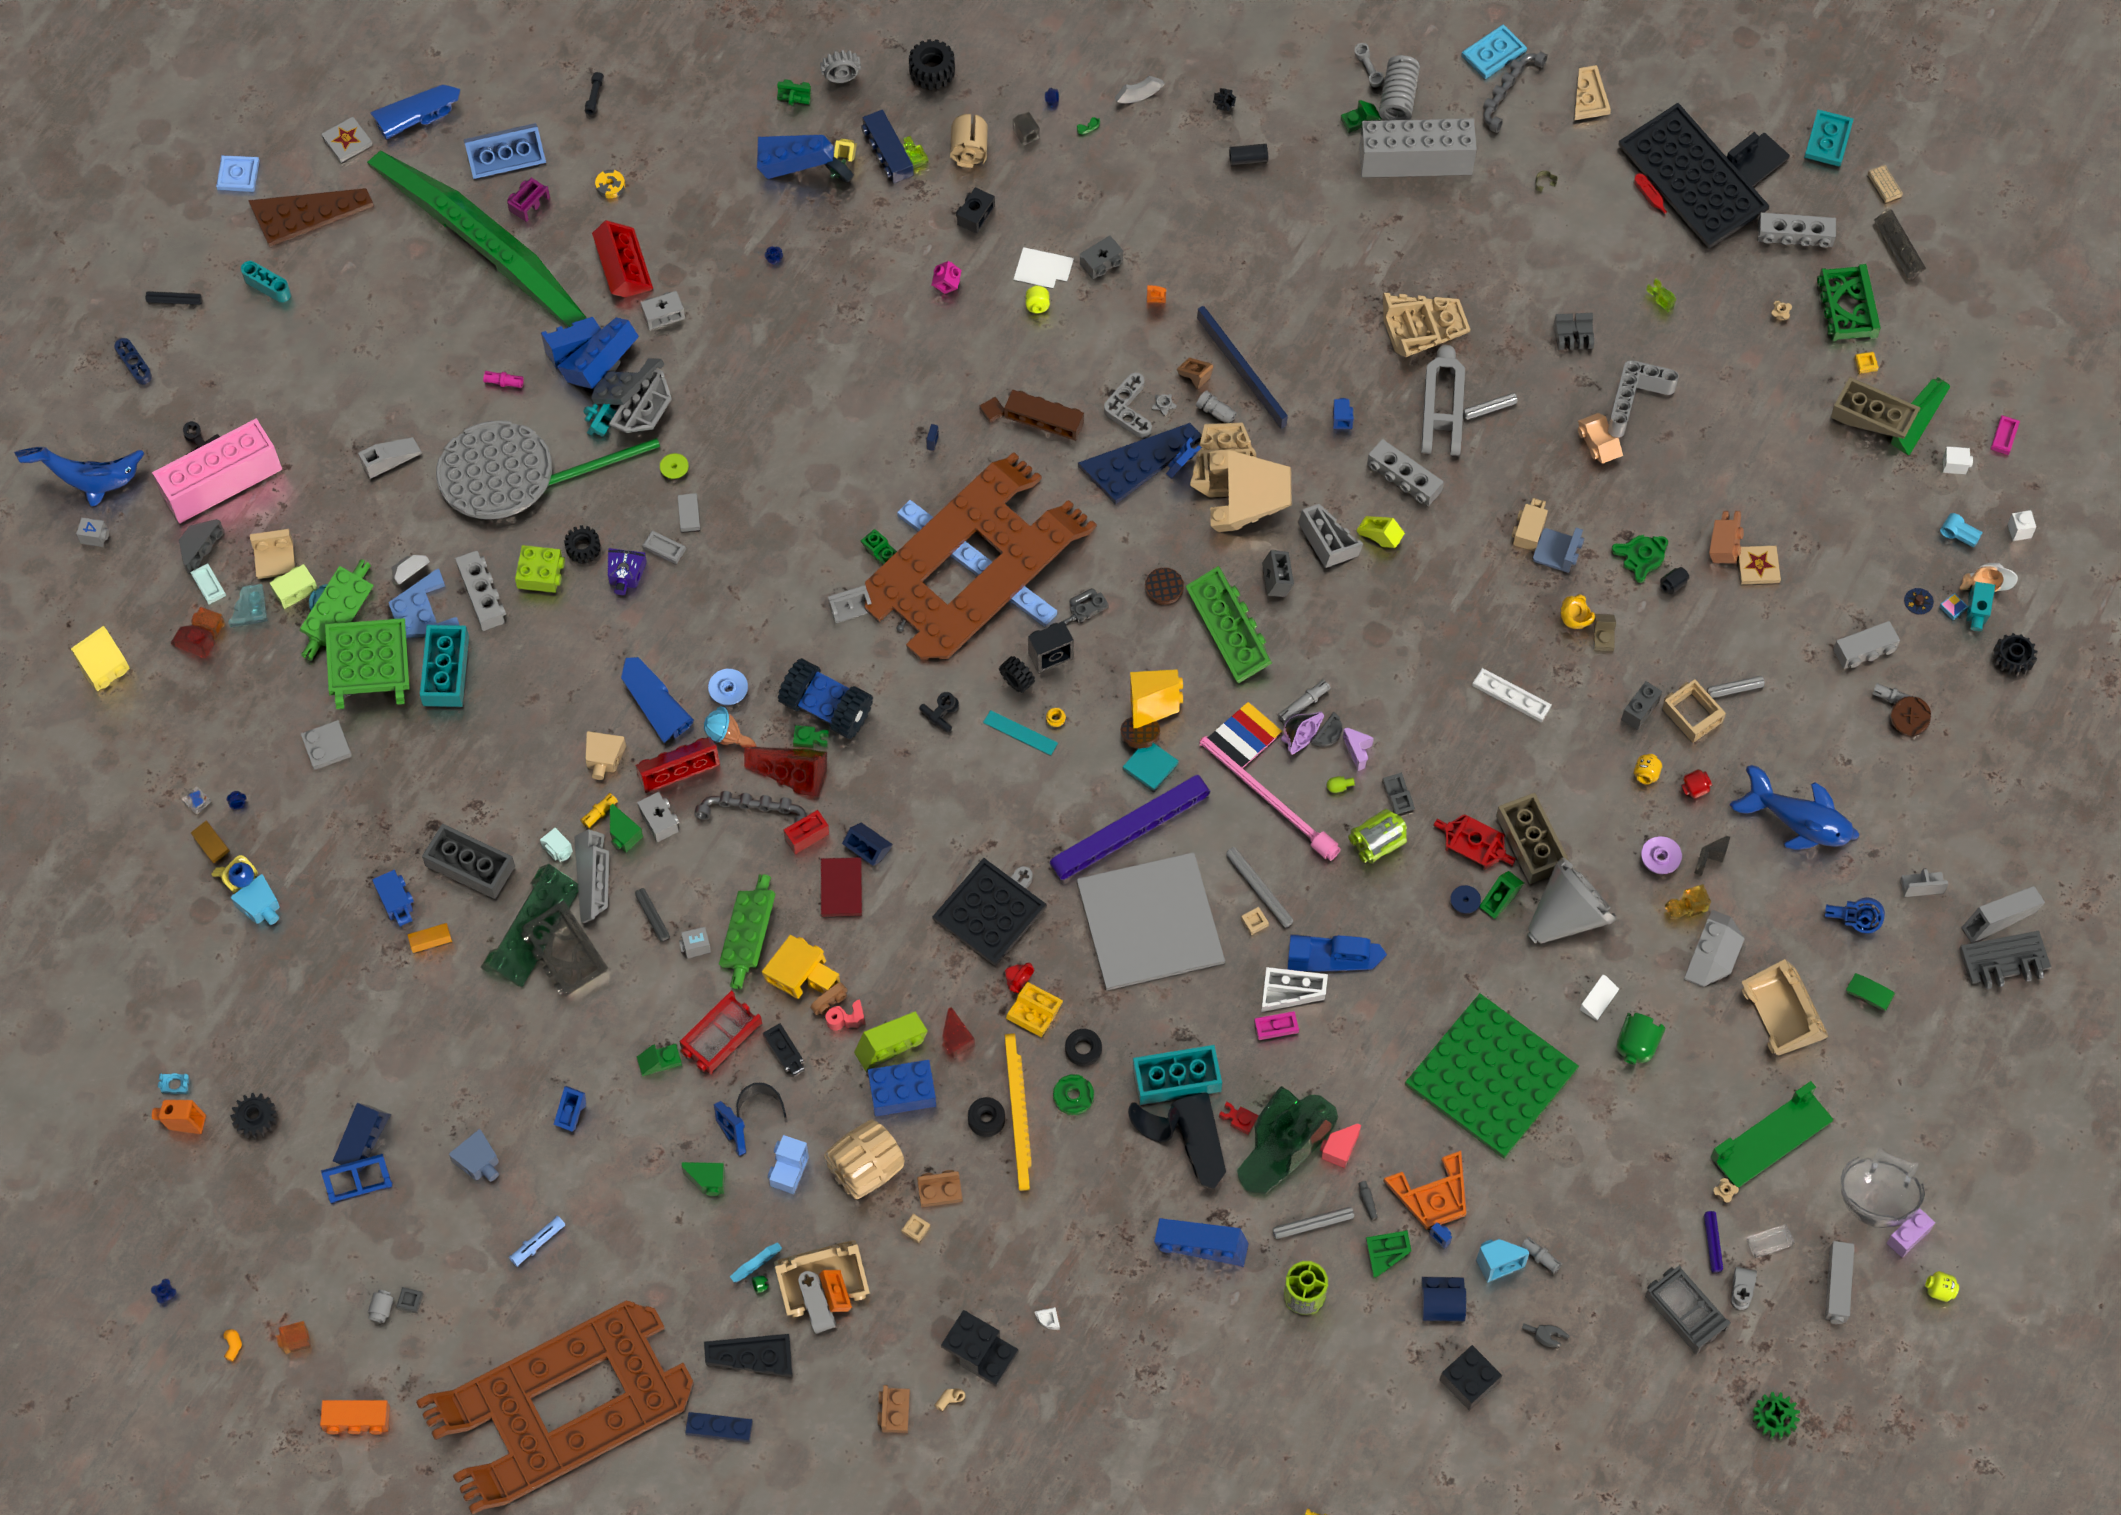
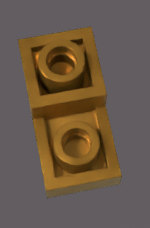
M207 820L191 832L213 863L230 852Z

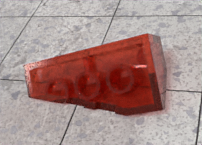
M745 747L744 767L764 777L768 776L776 780L778 784L792 788L798 794L817 797L827 772V752L810 749Z

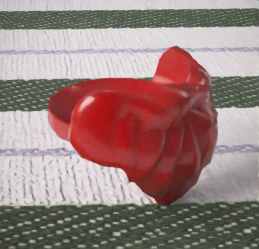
M1031 963L1017 964L1005 970L1009 990L1020 993V990L1035 971Z

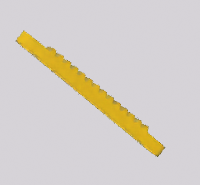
M1015 1033L1005 1034V1047L1019 1191L1030 1190L1028 1168L1031 1167V1151L1021 1055L1017 1054Z

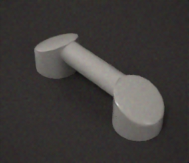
M1366 43L1357 44L1354 51L1357 59L1364 63L1370 75V85L1372 87L1381 86L1384 83V77L1381 72L1375 71L1369 59V46Z

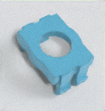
M159 1074L158 1088H160L161 1093L187 1094L188 1074ZM178 1079L181 1081V1085L177 1089L169 1088L170 1081Z

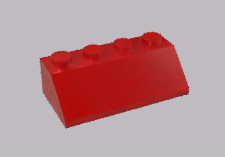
M605 220L592 232L611 294L626 298L651 291L653 289L652 282L634 228Z
M711 737L700 738L695 743L679 746L674 751L663 752L650 760H642L635 766L645 793L717 767L720 765L717 746Z

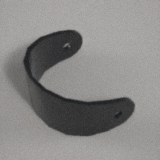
M752 1083L746 1086L738 1096L736 1103L737 1117H740V1108L748 1098L754 1095L766 1094L773 1096L779 1101L784 1118H787L780 1094L766 1083Z
M1135 1102L1130 1104L1128 1110L1132 1124L1143 1136L1157 1142H1167L1172 1139L1180 1117L1177 1108L1171 1107L1169 1109L1168 1118L1151 1114L1143 1110Z

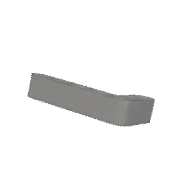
M1633 360L1627 361L1624 364L1608 426V433L1616 438L1622 437L1625 434L1636 388L1671 395L1676 390L1679 378L1678 373L1672 369Z

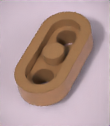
M843 983L834 985L812 1003L810 1009L816 1015L826 1014L836 1002L840 1003L846 998L847 988Z

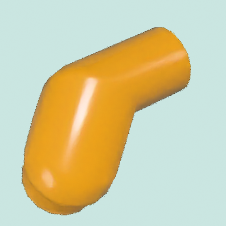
M228 1329L223 1335L229 1345L224 1358L233 1362L242 1347V1341L236 1330Z

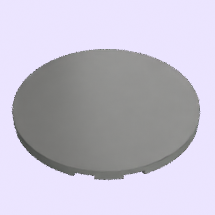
M489 421L463 430L462 434L453 438L445 446L444 452L438 459L436 479L443 498L458 512L479 519H499L525 510L541 497L549 484L552 474V460L544 440L529 427L512 424L510 421Z

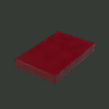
M861 857L821 858V917L862 916Z

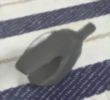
M1523 1323L1522 1326L1523 1329L1536 1333L1534 1338L1547 1347L1561 1346L1559 1342L1551 1339V1335L1564 1339H1569L1570 1337L1565 1331L1554 1325H1539L1538 1328Z

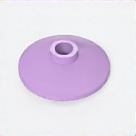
M1658 836L1649 839L1644 844L1641 858L1644 865L1650 871L1657 874H1668L1679 867L1682 860V852L1675 841L1667 837ZM1662 856L1664 860H1659L1657 857Z

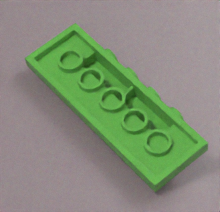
M1219 566L1186 585L1191 598L1238 683L1272 664L1263 645L1267 643L1261 633L1257 634L1255 628L1258 626L1253 617H1248L1247 612L1249 609L1244 601L1240 602L1238 596L1241 595L1235 585L1231 586Z

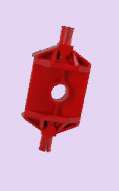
M1465 814L1452 822H1448V824L1438 818L1434 823V827L1445 832L1446 851L1450 848L1483 865L1484 870L1499 861H1504L1512 866L1516 861V858L1506 854L1503 833ZM1473 835L1479 836L1481 841L1474 843L1470 840V837Z

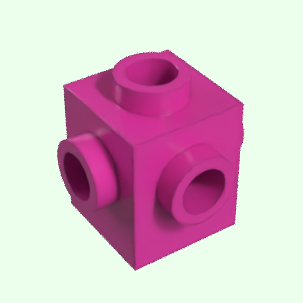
M949 261L939 264L934 269L931 285L944 294L958 289L962 270Z

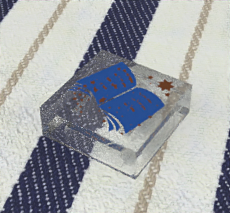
M196 786L182 801L195 814H198L211 802V799Z

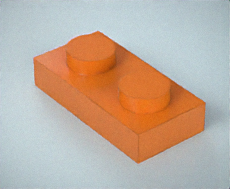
M823 1270L819 1273V1277L830 1312H848L852 1306L841 1270Z

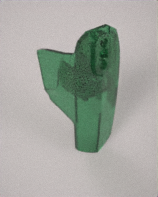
M1283 1086L1279 1087L1258 1116L1255 1125V1149L1237 1169L1238 1177L1244 1189L1254 1194H1266L1296 1169L1332 1131L1338 1120L1336 1107L1321 1095H1308L1299 1100Z

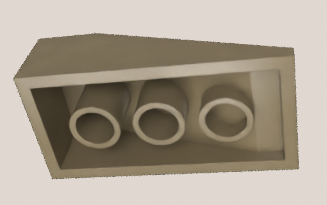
M1849 377L1833 407L1830 418L1849 426L1904 439L1920 407Z

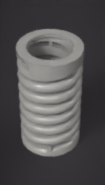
M1398 55L1388 60L1379 108V115L1383 120H1411L1420 64L1416 59L1405 55Z

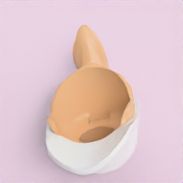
M1987 563L1980 566L1974 573L1965 574L1960 589L1968 590L1977 581L1994 584V592L2009 590L2015 586L2018 577L2016 573L2004 568L2000 563Z

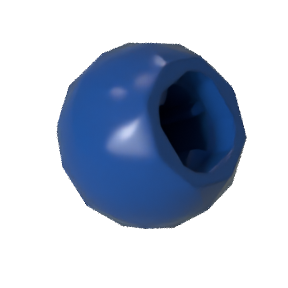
M240 862L234 864L229 869L228 878L232 885L243 888L249 886L253 881L254 872L250 865Z

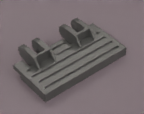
M2039 931L1961 945L1959 948L1972 984L1980 983L1981 975L1986 989L1992 988V980L1989 973H1994L1996 982L2001 987L2005 984L2004 978L2020 975L2019 967L2026 982L2032 979L2029 965H2033L2038 979L2044 978L2043 970L2051 969Z

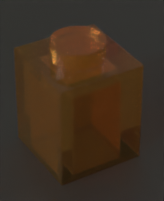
M200 607L198 612L194 613L191 620L195 632L213 639L218 638L225 625L222 614Z
M304 1321L278 1327L280 1335L276 1336L279 1348L283 1347L286 1354L311 1347L308 1328Z

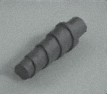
M1366 1181L1359 1182L1361 1190L1359 1192L1371 1220L1376 1219L1378 1216L1371 1188H1368Z

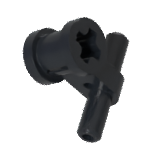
M194 421L187 422L183 427L184 438L188 442L197 445L192 451L220 437L216 434L207 441H204L201 437V428ZM189 429H191L192 431H195L196 434H195V435H193L192 433L189 434Z
M943 692L938 696V707L934 711L924 703L920 705L919 710L928 716L929 721L934 725H939L946 732H950L952 726L942 718L947 713L956 712L959 708V701L950 692ZM949 700L951 704L947 705L945 702Z

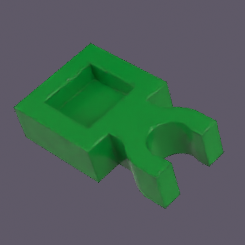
M795 725L793 747L813 748L814 744L827 747V740H821V738L829 737V730L815 732V727Z

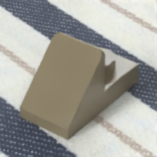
M1595 614L1594 650L1614 651L1616 627L1614 615Z

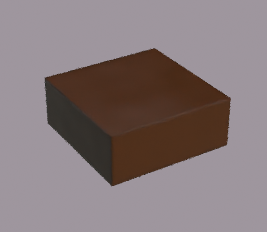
M996 397L979 405L980 411L989 423L1004 416V407Z

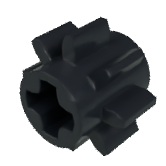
M1220 88V92L1214 93L1213 103L1217 105V110L1229 111V107L1235 106L1236 97L1232 94L1233 90Z

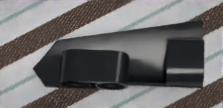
M1202 1093L1176 1100L1170 1106L1177 1108L1180 1113L1177 1123L1185 1141V1150L1194 1174L1200 1180L1202 1186L1215 1189L1226 1174V1168L1209 1094Z

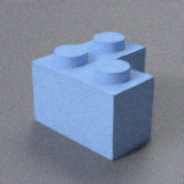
M783 1135L781 1141H777L774 1153H776L775 1160L777 1162L775 1167L770 1168L768 1179L771 1187L794 1194L809 1159L808 1147L806 1142Z

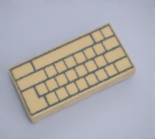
M1885 165L1868 171L1867 175L1885 203L1902 197V191Z

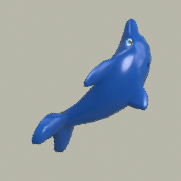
M32 447L14 452L20 463L42 461L64 482L84 491L92 507L102 501L105 492L126 485L135 476L137 464L144 455L142 450H138L120 459L100 463L69 460L54 454L46 447Z
M1750 765L1746 767V772L1750 778L1751 791L1729 804L1734 811L1746 814L1768 807L1782 822L1799 834L1784 843L1786 848L1801 850L1818 844L1838 847L1859 837V833L1853 828L1852 823L1835 810L1833 799L1824 787L1816 782L1811 784L1814 801L1775 794L1767 774L1757 766Z

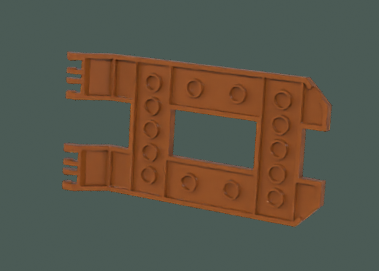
M1015 452L1005 459L992 462L865 581V586L872 603L868 605L865 599V610L878 622L883 620L892 610L905 619L918 631L906 644V647L920 660H929V658L949 659L1071 541L1089 535L1097 527L1094 521H1089L1084 527L1080 526L1087 520V515L1084 513L1081 515L1082 511L1080 509H1075L1070 515L1066 514L1074 506L1069 500L1062 506L1047 510L1031 526L1011 510L1005 503L1017 492L1034 487L1042 479L1039 473H1034L1029 479L1025 478L1032 472V467L1027 466L1025 461H1021L1016 467H1013L1012 465L1019 459ZM977 531L1001 555L947 605L923 581Z
M626 1300L454 1390L428 1394L416 1401L420 1409L432 1403H435L437 1406L423 1413L424 1419H429L426 1421L428 1427H433L439 1422H445L446 1424L432 1431L435 1440L445 1435L469 1431L492 1419L509 1454L492 1463L465 1468L453 1475L457 1483L469 1477H472L474 1480L462 1485L459 1489L462 1494L466 1493L463 1496L465 1501H470L477 1496H482L483 1500L469 1506L471 1514L478 1513L484 1509L507 1505L685 1410L694 1383L685 1364L681 1363L664 1372L646 1339L665 1329L655 1308L644 1307ZM608 1359L625 1393L548 1433L531 1398Z

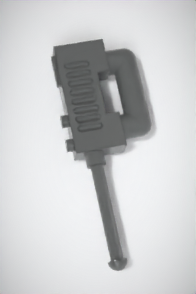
M1091 588L1070 599L1069 602L1072 606L1070 611L1073 615L1063 621L1065 624L1074 620L1078 623L1083 622L1085 619H1089L1091 616L1109 608V604L1101 592L1097 594L1096 590ZM1091 597L1092 601L1086 604H1080V602Z

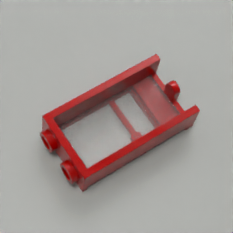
M731 990L679 1041L680 1051L686 1058L689 1059L691 1057L696 1062L695 1065L702 1072L706 1070L711 1075L757 1027L762 1025L761 1016L759 1014L754 1016L746 1003L741 1004L735 999V993Z

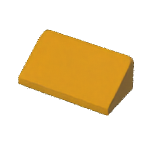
M447 923L407 934L412 953L452 942Z

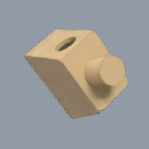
M587 731L586 765L588 769L593 770L592 778L603 780L605 772L613 773L616 771L626 748L624 736Z

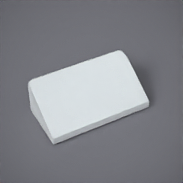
M1602 975L1582 1003L1580 1011L1598 1021L1619 991V988L1607 976Z

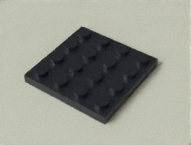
M983 858L937 910L932 919L996 967L1045 910L1047 904L987 859Z

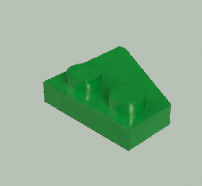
M1408 1230L1365 1238L1373 1278H1377L1411 1253Z

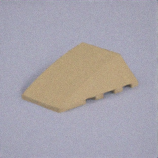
M1383 293L1384 323L1394 351L1404 357L1411 356L1471 331L1459 299L1441 297L1427 299L1425 296L1415 298L1407 297L1406 294L1392 296L1390 293Z
M1243 423L1204 424L1200 441L1202 448L1197 453L1190 486L1209 498L1229 497L1228 476L1217 477L1210 471V452L1231 450L1256 457V452L1251 446V440Z

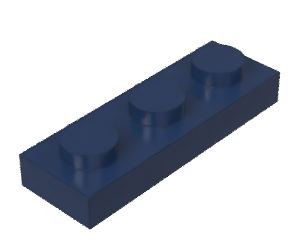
M689 1412L685 1434L750 1442L753 1420Z

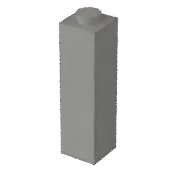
M1833 1241L1830 1246L1825 1320H1830L1833 1324L1846 1323L1850 1317L1854 1260L1853 1243Z

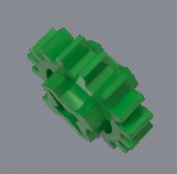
M1771 1392L1769 1398L1764 1394L1761 1398L1762 1401L1757 1400V1407H1754L1752 1411L1757 1415L1752 1420L1758 1422L1755 1427L1756 1429H1763V1436L1769 1433L1770 1439L1777 1435L1778 1439L1781 1440L1783 1434L1789 1437L1791 1431L1795 1432L1797 1428L1795 1424L1800 1422V1419L1796 1417L1799 1415L1800 1410H1794L1797 1403H1790V1396L1784 1399L1783 1393L1780 1392L1778 1397H1776L1774 1392ZM1769 1404V1410L1762 1412L1763 1408ZM1790 1419L1789 1424L1783 1427L1784 1421Z

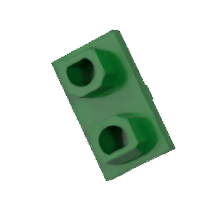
M784 79L783 82L778 81L777 100L789 101L791 106L794 105V102L810 104L811 86L809 83L793 84L791 80Z

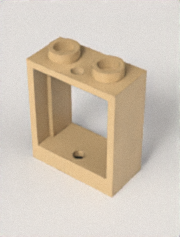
M1695 679L1690 683L1685 682L1676 693L1671 692L1664 698L1662 710L1692 743L1723 723L1726 715L1723 709ZM1691 694L1710 714V716L1694 727L1674 707Z

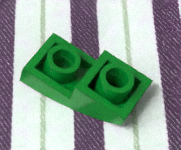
M876 529L860 540L868 552L881 565L885 564L897 552Z
M1857 973L1854 974L1846 989L1848 994L1866 1000L1867 1004L1884 1011L1887 1010L1895 995L1892 990Z

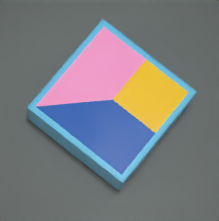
M1954 593L1942 602L1939 608L1954 620L1965 612L1968 606Z

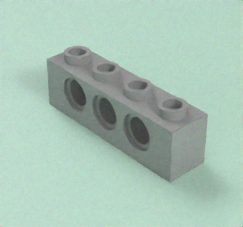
M1761 212L1758 220V242L1782 243L1785 245L1797 244L1802 246L1811 245L1825 248L1833 247L1836 238V218Z
M1383 439L1368 454L1367 464L1373 471H1378L1384 475L1386 480L1394 482L1403 492L1414 496L1419 503H1424L1429 507L1443 490L1444 481Z
M476 550L456 557L459 572L482 631L504 624L503 616L506 615L503 604L499 605L497 602L500 597L497 589H492L491 584L494 582L490 572L486 573L485 571L487 564L484 556L480 557Z

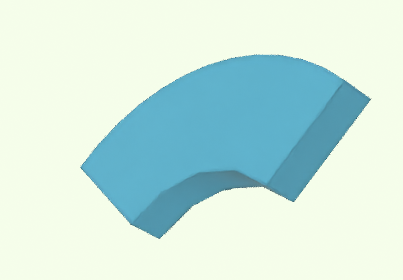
M778 1242L766 1247L753 1259L740 1266L730 1278L733 1282L744 1279L771 1260L781 1251L782 1247Z

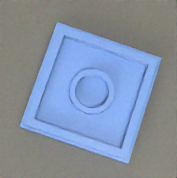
M222 155L216 185L217 190L254 192L260 162L259 157Z

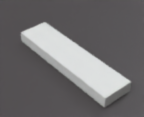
M1483 668L1472 684L1473 687L1541 723L1552 705Z

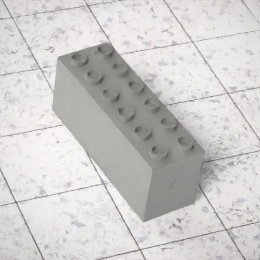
M1474 118L1362 121L1359 144L1361 178L1473 175L1477 150Z

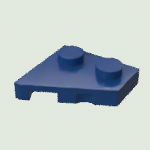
M722 1101L715 1103V1118L720 1128L724 1131L729 1141L735 1140L736 1153L739 1156L746 1153L743 1132L745 1125L743 1120L737 1117L732 1109L727 1107Z

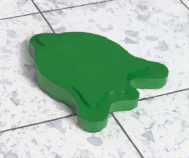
M1639 535L1628 543L1613 544L1611 551L1614 555L1627 558L1623 562V567L1633 571L1636 582L1642 583L1649 572L1656 570L1662 565L1665 558V550L1668 547V539L1664 536H1653L1650 538Z

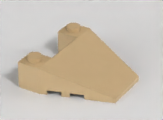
M1231 450L1210 452V471L1217 477L1228 476L1229 505L1210 508L1211 527L1217 532L1241 529L1242 526L1250 522L1254 523L1263 516L1271 515L1292 505L1291 467Z

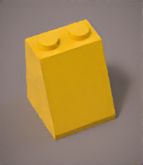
M1178 669L1130 672V701L1133 728H1139L1179 712V704L1183 703L1182 691L1179 692V689H1183V679L1178 676Z

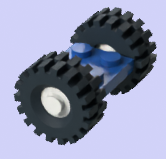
M803 658L798 659L784 677L785 680L782 682L781 689L778 692V702L795 711L803 709L830 723L831 730L852 739L856 732H859L860 727L863 726L865 719L868 717V712L871 710L870 706L873 704L872 695L856 686L848 688L820 673L821 669Z

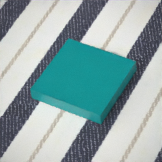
M1152 743V746L1148 748H1138L1125 763L1123 770L1155 792L1179 764V761Z

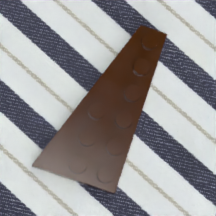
M366 188L248 200L269 247L374 207Z

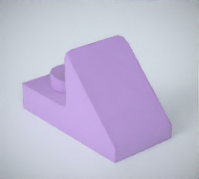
M1345 728L1343 739L1358 771L1365 769L1366 761L1368 760L1365 749L1372 747L1373 737L1350 728Z

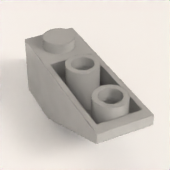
M413 437L375 444L358 453L361 464L370 479L422 454Z

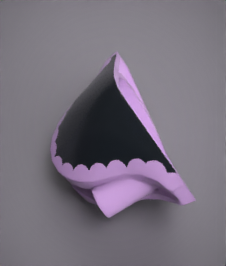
M1322 712L1297 714L1285 723L1284 735L1281 740L1288 744L1290 754H1295L1307 746L1314 738L1324 718Z

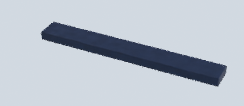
M1205 306L1198 308L1197 319L1278 426L1281 429L1286 427L1288 415Z

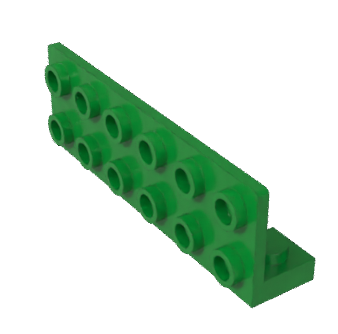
M1812 1081L1795 1091L1790 1101L1734 1140L1730 1137L1714 1148L1711 1159L1733 1185L1740 1188L1833 1122L1831 1115L1813 1095L1816 1086Z

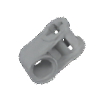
M1735 1267L1731 1303L1735 1309L1745 1310L1749 1307L1756 1283L1757 1270Z

